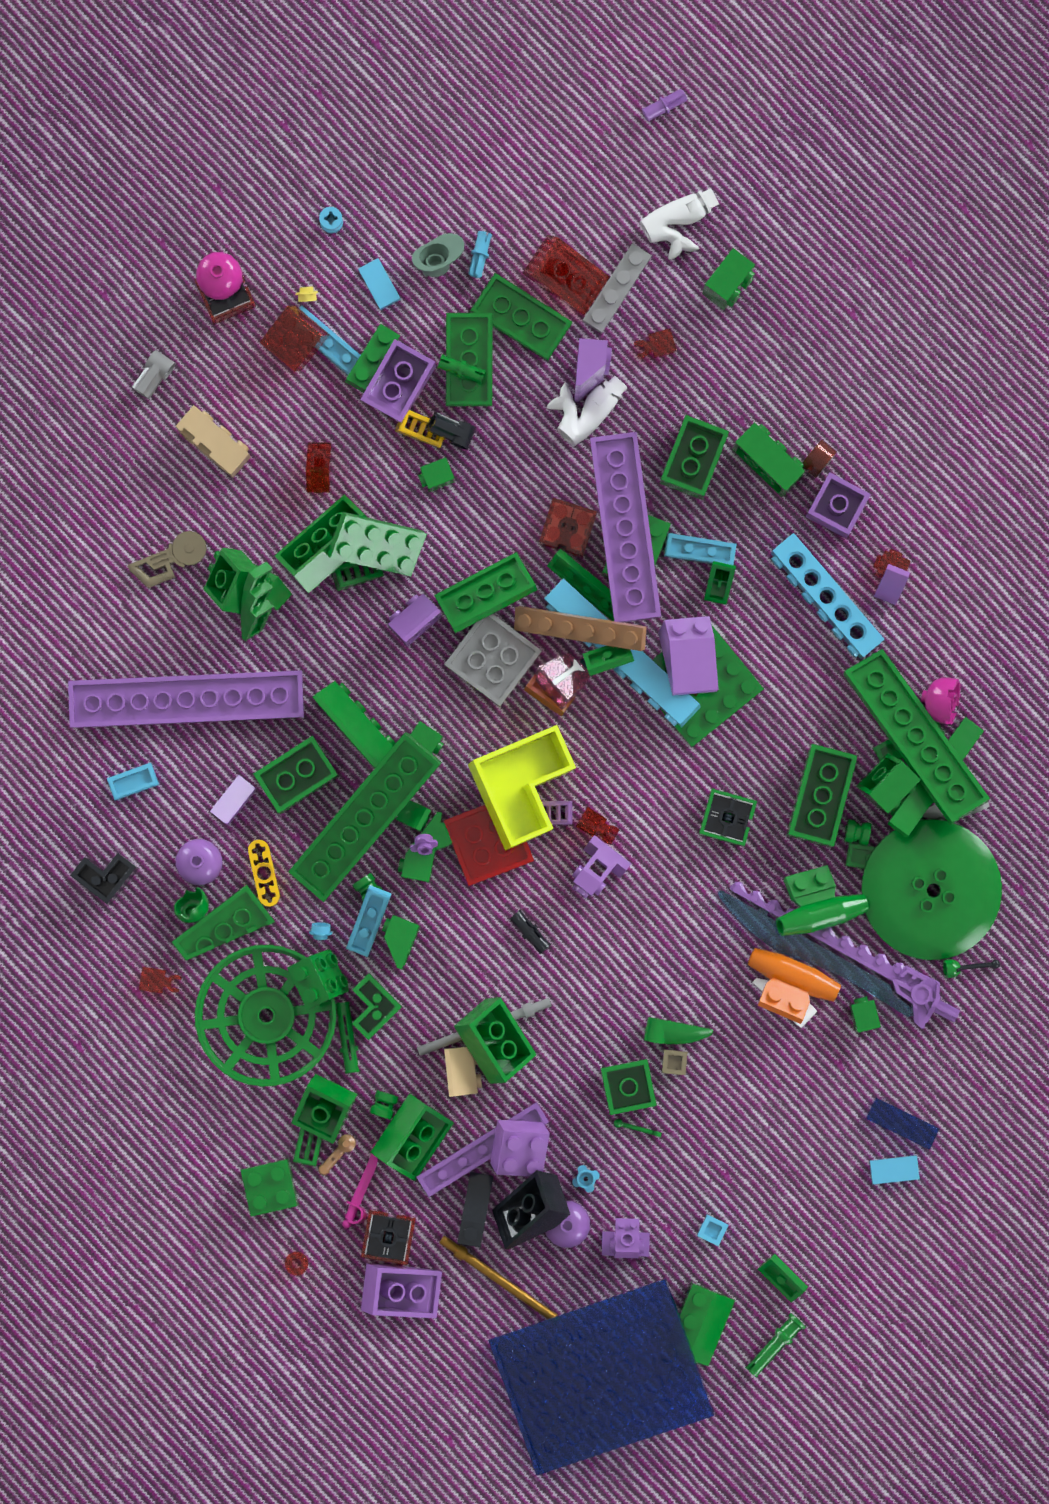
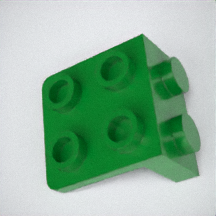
M330 949L311 955L287 967L307 1010L349 991L347 978L342 974L338 966L337 957Z

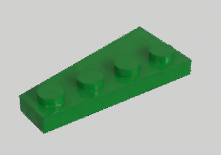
M246 884L205 915L202 920L197 921L172 940V943L183 958L189 960L217 946L270 925L275 920Z

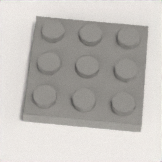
M491 614L474 624L444 666L501 707L541 654L542 650L497 616Z

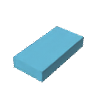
M379 258L358 269L380 310L401 300Z
M151 762L107 778L115 801L159 785Z
M916 1155L869 1161L872 1184L920 1179Z

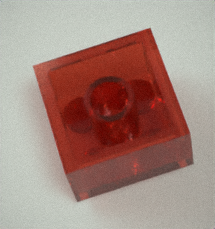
M290 305L281 313L260 343L294 372L304 369L330 334L296 305Z

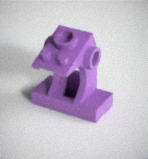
M594 835L583 849L592 858L585 867L580 865L572 876L575 880L572 882L574 884L572 889L581 894L585 899L588 896L591 897L594 893L598 896L606 886L603 881L608 874L613 872L621 878L631 863ZM595 860L607 868L601 877L589 869Z
M616 1218L615 1231H602V1255L614 1256V1258L649 1257L650 1233L639 1232V1219Z

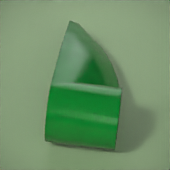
M648 1017L644 1041L658 1044H687L711 1036L713 1029Z

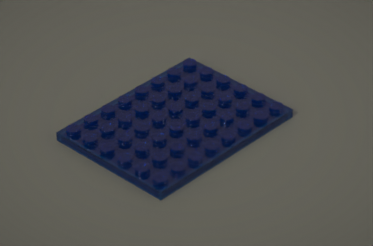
M666 1278L488 1340L536 1475L715 1415Z

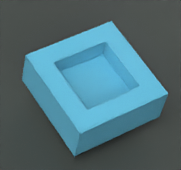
M707 1214L697 1236L719 1246L728 1228V1224Z

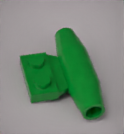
M828 865L784 878L783 881L790 899L799 908L776 919V926L781 936L812 933L844 924L866 913L869 910V905L864 894L835 897L836 884Z

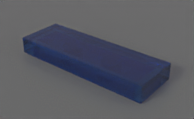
M876 1097L865 1118L929 1150L940 1129Z

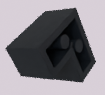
M117 853L104 870L90 859L84 857L70 876L104 903L111 905L139 868L122 854Z

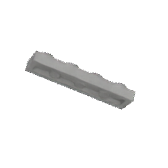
M632 243L582 322L602 334L652 255Z

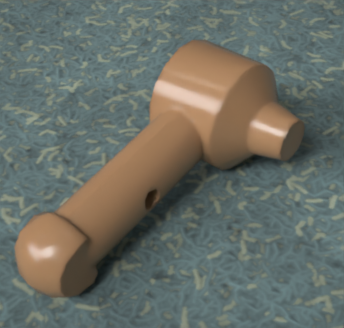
M344 1134L339 1138L338 1147L318 1168V1172L321 1175L329 1174L330 1169L343 1154L355 1148L356 1139L354 1136Z

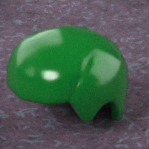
M199 887L196 888V892L186 890L184 896L174 904L175 916L185 923H194L202 920L209 910L208 898Z

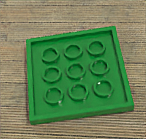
M713 626L718 691L689 694L700 704L701 708L682 728L678 724L674 726L691 748L764 690ZM661 652L652 660L667 673L663 652Z

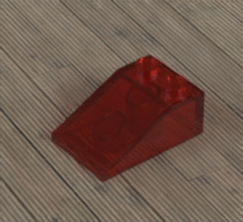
M551 235L546 236L522 273L538 286L585 315L610 277L561 239Z

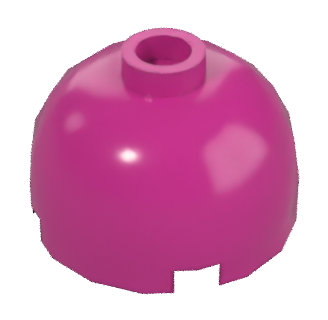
M213 252L206 255L199 262L196 269V281L207 297L215 300H224L240 289L243 282V273L238 261L231 255L224 252Z
M942 677L934 680L929 685L928 690H923L921 703L925 704V709L935 722L947 725L953 724L957 713H952V711L955 710L956 705H959L960 698L959 679Z

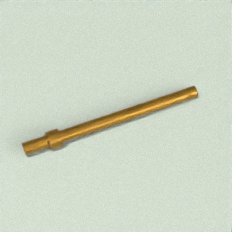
M445 1235L442 1237L439 1243L454 1253L453 1256L470 1264L552 1323L556 1324L560 1319L559 1315L470 1254L468 1248L462 1244L459 1246Z

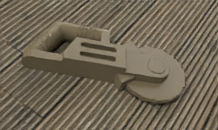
M182 532L177 535L173 544L169 543L168 549L127 566L135 577L147 588H151L175 578L171 567L172 564L176 563L178 566L185 568V565H196L201 562L206 555V542L197 532ZM148 564L154 571L166 567L167 571L150 578L139 566Z

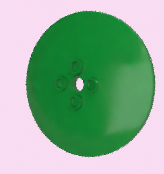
M930 819L920 820L907 838L894 830L878 843L864 868L861 894L865 895L869 905V910L865 913L867 919L877 935L886 944L898 952L913 958L940 960L957 956L969 950L987 934L1000 908L1002 882L994 856L978 836L958 824L953 823L950 825L948 821ZM932 883L939 886V894L935 897H930L927 894V887Z

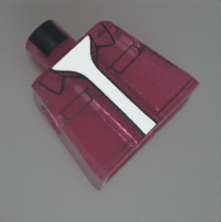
M567 653L539 666L533 678L562 710L585 687L590 679V675L587 673L588 670L584 657L577 661L572 654Z

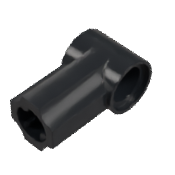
M434 412L427 425V431L447 439L450 444L468 450L476 427L460 420L455 421L437 412Z

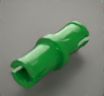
M442 354L437 369L456 374V377L460 379L464 377L479 384L482 383L486 372L485 369L466 364L467 361L465 360L461 362Z

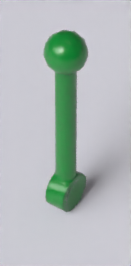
M615 1119L613 1123L616 1128L625 1127L661 1137L662 1134L658 1131L624 1123L621 1119Z

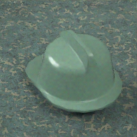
M453 233L438 236L415 250L412 255L413 265L418 270H421L425 277L442 276L449 270L450 263L458 259L463 253L464 241L459 235Z

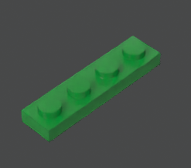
M560 549L547 567L561 579L564 578L586 600L611 621H614L610 589Z

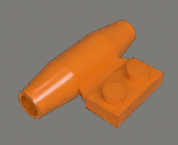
M754 948L747 963L748 966L770 979L764 986L757 1006L799 1024L804 1020L810 1003L809 996L834 1002L841 988V984L821 971L783 954Z

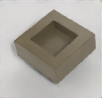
M664 1049L662 1073L686 1075L688 1052Z

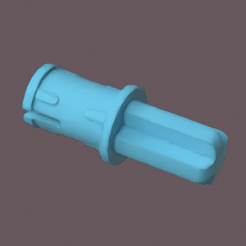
M478 231L474 250L471 251L473 256L468 274L474 278L482 276L485 260L489 258L487 252L492 234L488 233L486 235L487 232Z

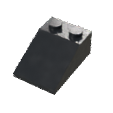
M538 1170L492 1209L506 1250L557 1227L570 1215L558 1176Z

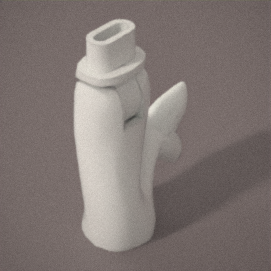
M711 188L704 192L698 191L656 209L643 218L640 224L650 243L659 241L671 243L668 257L671 260L678 257L682 251L693 252L699 250V247L690 239L682 236L678 231L667 226L693 224L701 220L707 213H710L711 208L719 205Z
M616 376L608 382L604 381L603 385L597 386L589 393L581 416L578 418L573 395L568 384L565 382L561 387L560 397L550 401L547 409L564 411L563 419L557 430L569 444L576 446L602 423L615 407L618 400L622 398L621 394L627 389V386Z

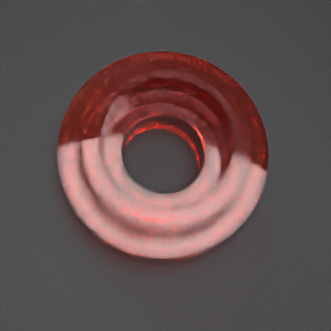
M292 1252L285 1259V1268L292 1275H301L308 1268V1258L302 1252ZM294 1259L301 1261L299 1268L293 1266L292 1262Z

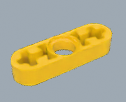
M254 840L248 847V854L258 898L264 906L272 907L279 902L280 892L270 848L265 841ZM256 844L265 847L262 857L263 860L268 858L269 863L262 862L255 866L254 861H259L258 855L253 854ZM266 866L270 869L271 875L267 880H261L258 877L257 872L260 867ZM273 881L274 886L269 885L271 893L276 894V897H273L272 902L269 903L267 899H263V895L266 894L265 887L260 889L259 884H267Z

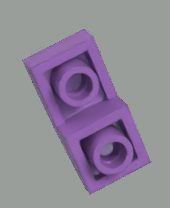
M888 564L874 597L896 605L910 572Z

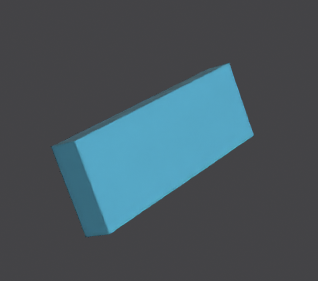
M668 533L664 557L712 564L713 561L733 565L737 544Z
M371 885L369 886L346 949L366 957L369 956L391 893Z

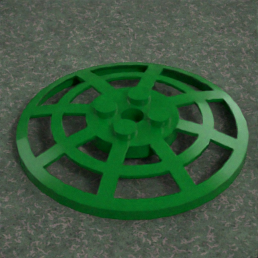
M254 945L243 948L221 960L209 972L201 985L195 1006V1027L198 1039L211 1062L234 1080L261 1087L289 1083L313 1069L323 1058L331 1044L337 1019L334 998L309 1010L306 1009L305 1005L293 1007L291 1000L287 996L295 986L289 971L279 967L264 966L262 952L281 953L298 961L307 957L297 951L275 945ZM252 954L255 968L240 973L231 982L219 975L223 968L233 961ZM265 973L277 974L287 978L280 990L267 987ZM256 975L258 989L246 995L236 987L244 979ZM214 982L224 990L218 1003L217 1018L203 1020L204 1000L210 985ZM232 995L241 1002L238 1015L224 1017L228 997ZM267 1008L273 1012V1018L270 1022H263L260 1019V1012L263 1009ZM329 1011L328 1032L324 1043L319 1049L309 1039L314 1030L316 1013ZM309 1014L308 1025L305 1034L302 1036L292 1029L295 1016ZM240 1025L241 1030L246 1036L238 1046L230 1038L226 1026ZM219 1028L224 1042L233 1052L225 1064L211 1049L205 1035V1029ZM287 1036L297 1044L289 1052L277 1056L275 1042ZM253 1041L266 1044L268 1058L250 1055L246 1053V1050ZM302 1049L313 1056L312 1060L300 1070L280 1077L278 1063L294 1057ZM240 1058L254 1064L269 1065L270 1079L251 1078L239 1074L232 1069Z

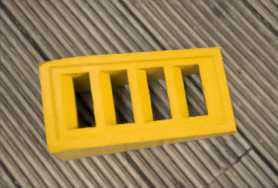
M409 410L401 423L398 421L395 432L437 448H441L444 438L437 435L435 440L431 439L433 433L429 431L426 437L423 436L424 429L430 418ZM408 417L412 418L409 428L406 429L405 425ZM417 421H420L421 423L416 433L414 429Z

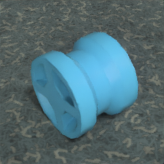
M326 207L320 213V224L325 232L333 234L340 231L343 226L341 212L337 208Z

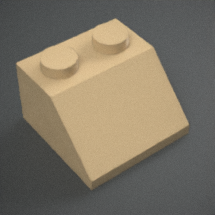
M468 1048L444 1049L449 1097L478 1093V1088H482L481 1074H476L475 1065L478 1064Z

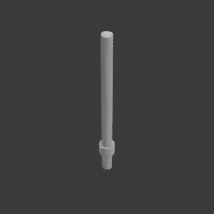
M546 998L533 1004L531 1002L522 1005V1008L510 1013L515 1020L525 1016L529 1018L534 1016L536 1012L552 1007L550 999ZM456 1032L419 1046L417 1049L419 1055L422 1056L459 1042L462 1039Z

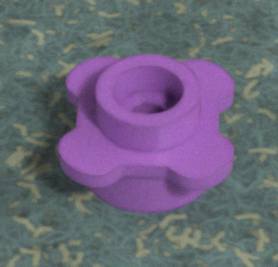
M419 834L414 838V845L410 846V850L421 855H429L432 853V849L438 846V842L433 840V837L429 834Z

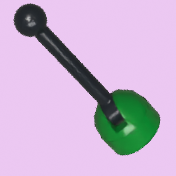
M952 959L943 960V973L946 979L957 977L961 970L986 967L997 969L1000 967L998 960L969 965H960L958 961Z

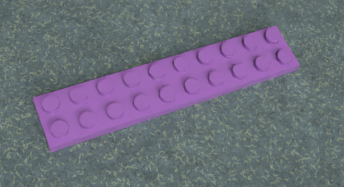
M302 670L68 681L70 728L304 718Z

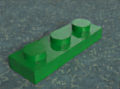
M380 324L345 382L364 393L394 339L398 341L400 335Z

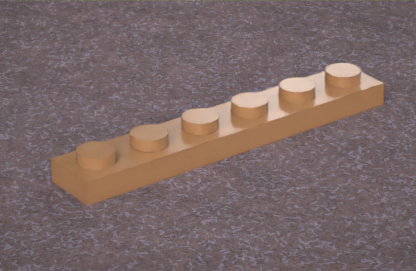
M523 606L515 607L514 630L637 651L645 650L647 626Z

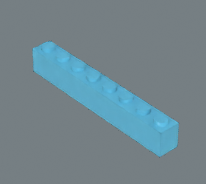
M564 578L544 598L548 604L546 606L548 611L608 620ZM583 642L589 648L591 645H593L596 649L607 646ZM631 650L634 661L616 667L613 670L622 679L627 677L633 683L630 686L639 695L642 692L649 697L647 702L654 709L658 710L661 708L666 713L664 717L673 726L678 724L682 728L701 708L700 704L689 694L672 696L668 674L643 651Z

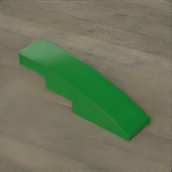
M267 562L251 570L244 585L241 601V632L244 641H247L263 630L273 608L267 600L273 588L267 582L272 567Z

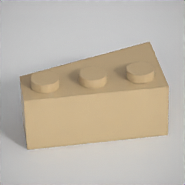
M193 405L176 425L178 432L230 477L234 478L251 458L247 452L249 448L240 440L236 443L230 437L232 434L222 425L218 427L213 422L214 419L204 410L201 412Z

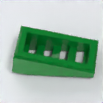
M345 562L331 574L336 590L341 591L384 576L383 571L373 568L374 574H370L369 568L362 566L365 575L362 577L358 564ZM350 568L353 569L356 579H352L349 571ZM341 571L344 572L346 579L345 582H343Z

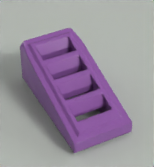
M541 801L543 806L546 807V813L552 825H572V801ZM551 807H556V820H551ZM560 807H565L564 820H561Z

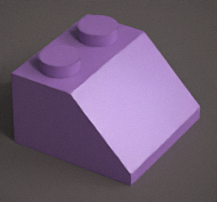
M416 594L406 603L408 605L406 609L402 612L397 610L389 617L391 622L388 623V627L406 647L412 644L442 617L441 611L424 594L421 596Z

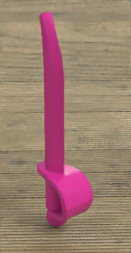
M372 1153L351 1202L346 1201L350 1206L345 1215L346 1219L342 1223L344 1228H350L351 1224H361L366 1219V1211L360 1204L378 1162V1158ZM359 1209L361 1211V1217L358 1221L354 1222L353 1220Z

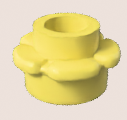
M313 286L300 287V292L295 293V295H298V302L317 300L316 294L318 291H314Z

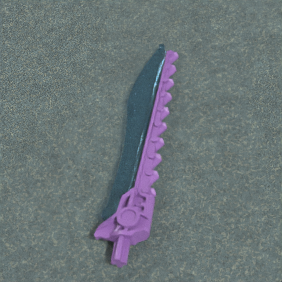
M735 882L730 886V890L759 906L760 909L758 911L724 891L718 892L719 898L732 914L765 944L781 954L806 961L843 977L891 1006L905 1017L913 1016L914 1023L921 1029L925 1028V1023L929 1021L933 1012L952 1022H955L960 1010L940 1000V982L908 966L904 967L903 963H896L891 966L885 954H878L873 957L867 945H860L855 948L849 936H842L837 939L831 927L807 933L892 981L895 993L910 1002L912 1007H909L908 1004L894 996L889 984L800 934L781 936L777 930L776 921L767 916L768 912L780 917L795 909H788L786 912H783L778 900H771L766 903L760 891H753L748 894L742 882Z

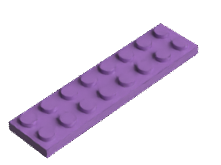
M637 432L590 438L614 621L623 623L661 618Z

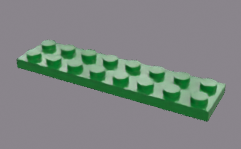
M883 649L844 671V677L909 768L921 779L919 782L950 825L990 800Z
M405 732L288 872L324 902L442 762L410 734Z

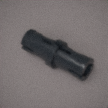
M521 910L509 919L523 934L524 940L527 939L539 954L551 945L538 931V926L536 924L533 925Z

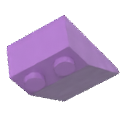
M394 339L360 400L401 423L436 368V362Z
M710 616L664 620L658 634L672 696L717 692L715 639Z
M366 1263L361 1311L376 1316L437 1318L442 1271L391 1264Z

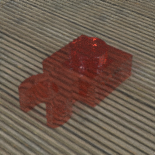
M670 328L648 334V342L637 340L633 344L634 347L642 346L645 350L643 353L637 354V359L645 358L650 352H653L654 358L677 352Z
M589 807L586 808L576 825L577 828L592 837L594 835L596 837L598 835L601 836L602 840L609 845L612 844L620 831L616 826L607 825L605 823L607 818Z
M142 967L139 990L163 994L164 987H167L169 991L178 993L180 989L173 988L172 981L174 979L182 980V977L172 975L168 978L166 977L167 970Z

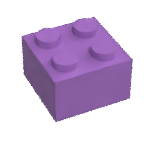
M829 472L806 518L847 539L871 494Z
M497 1120L490 1162L496 1175L529 1177L536 1170L543 1172L550 1135L543 1122Z

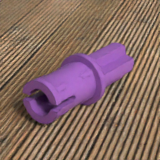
M679 89L664 98L659 97L657 102L642 108L643 115L650 122L664 113L669 114V110L686 102L687 96L682 89Z

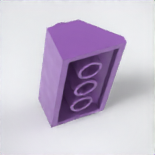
M579 338L574 402L579 403L603 382L604 375H609L612 348L607 347L608 340Z

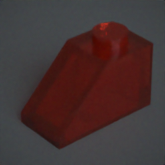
M308 442L306 492L330 493L331 443Z

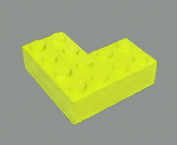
M557 725L477 758L468 764L505 851L553 829L535 787L567 774L576 768Z

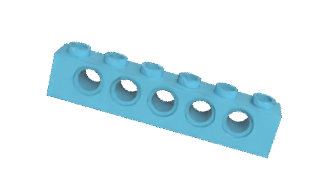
M794 533L771 552L773 556L771 560L778 569L783 568L786 571L788 581L794 587L798 585L803 591L801 595L809 605L813 603L818 609L816 612L824 622L828 621L834 627L831 629L839 640L842 638L849 645L847 650L853 657L864 658L884 640L882 635ZM791 557H798L802 563L801 567L793 568L789 563V559ZM808 574L815 576L817 580L816 585H807L804 577ZM820 593H829L832 601L828 604L823 603L820 600ZM843 610L847 615V619L845 621H838L835 618V611ZM851 628H859L862 632V637L860 639L852 638L850 635Z

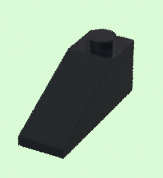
M470 1171L458 1244L481 1248L494 1176Z

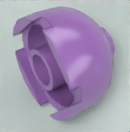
M193 839L186 842L179 849L176 856L178 874L186 882L193 885H205L213 882L219 876L223 865L220 850L212 842L205 839Z
M566 1201L570 1215L557 1227L545 1233L553 1244L561 1248H572L580 1245L587 1238L590 1231V1219L587 1211L580 1204L574 1201Z

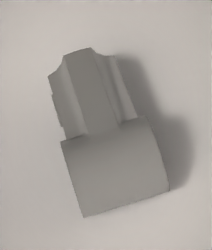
M155 350L146 361L145 369L132 388L143 397L150 399L161 381L167 379L176 363Z

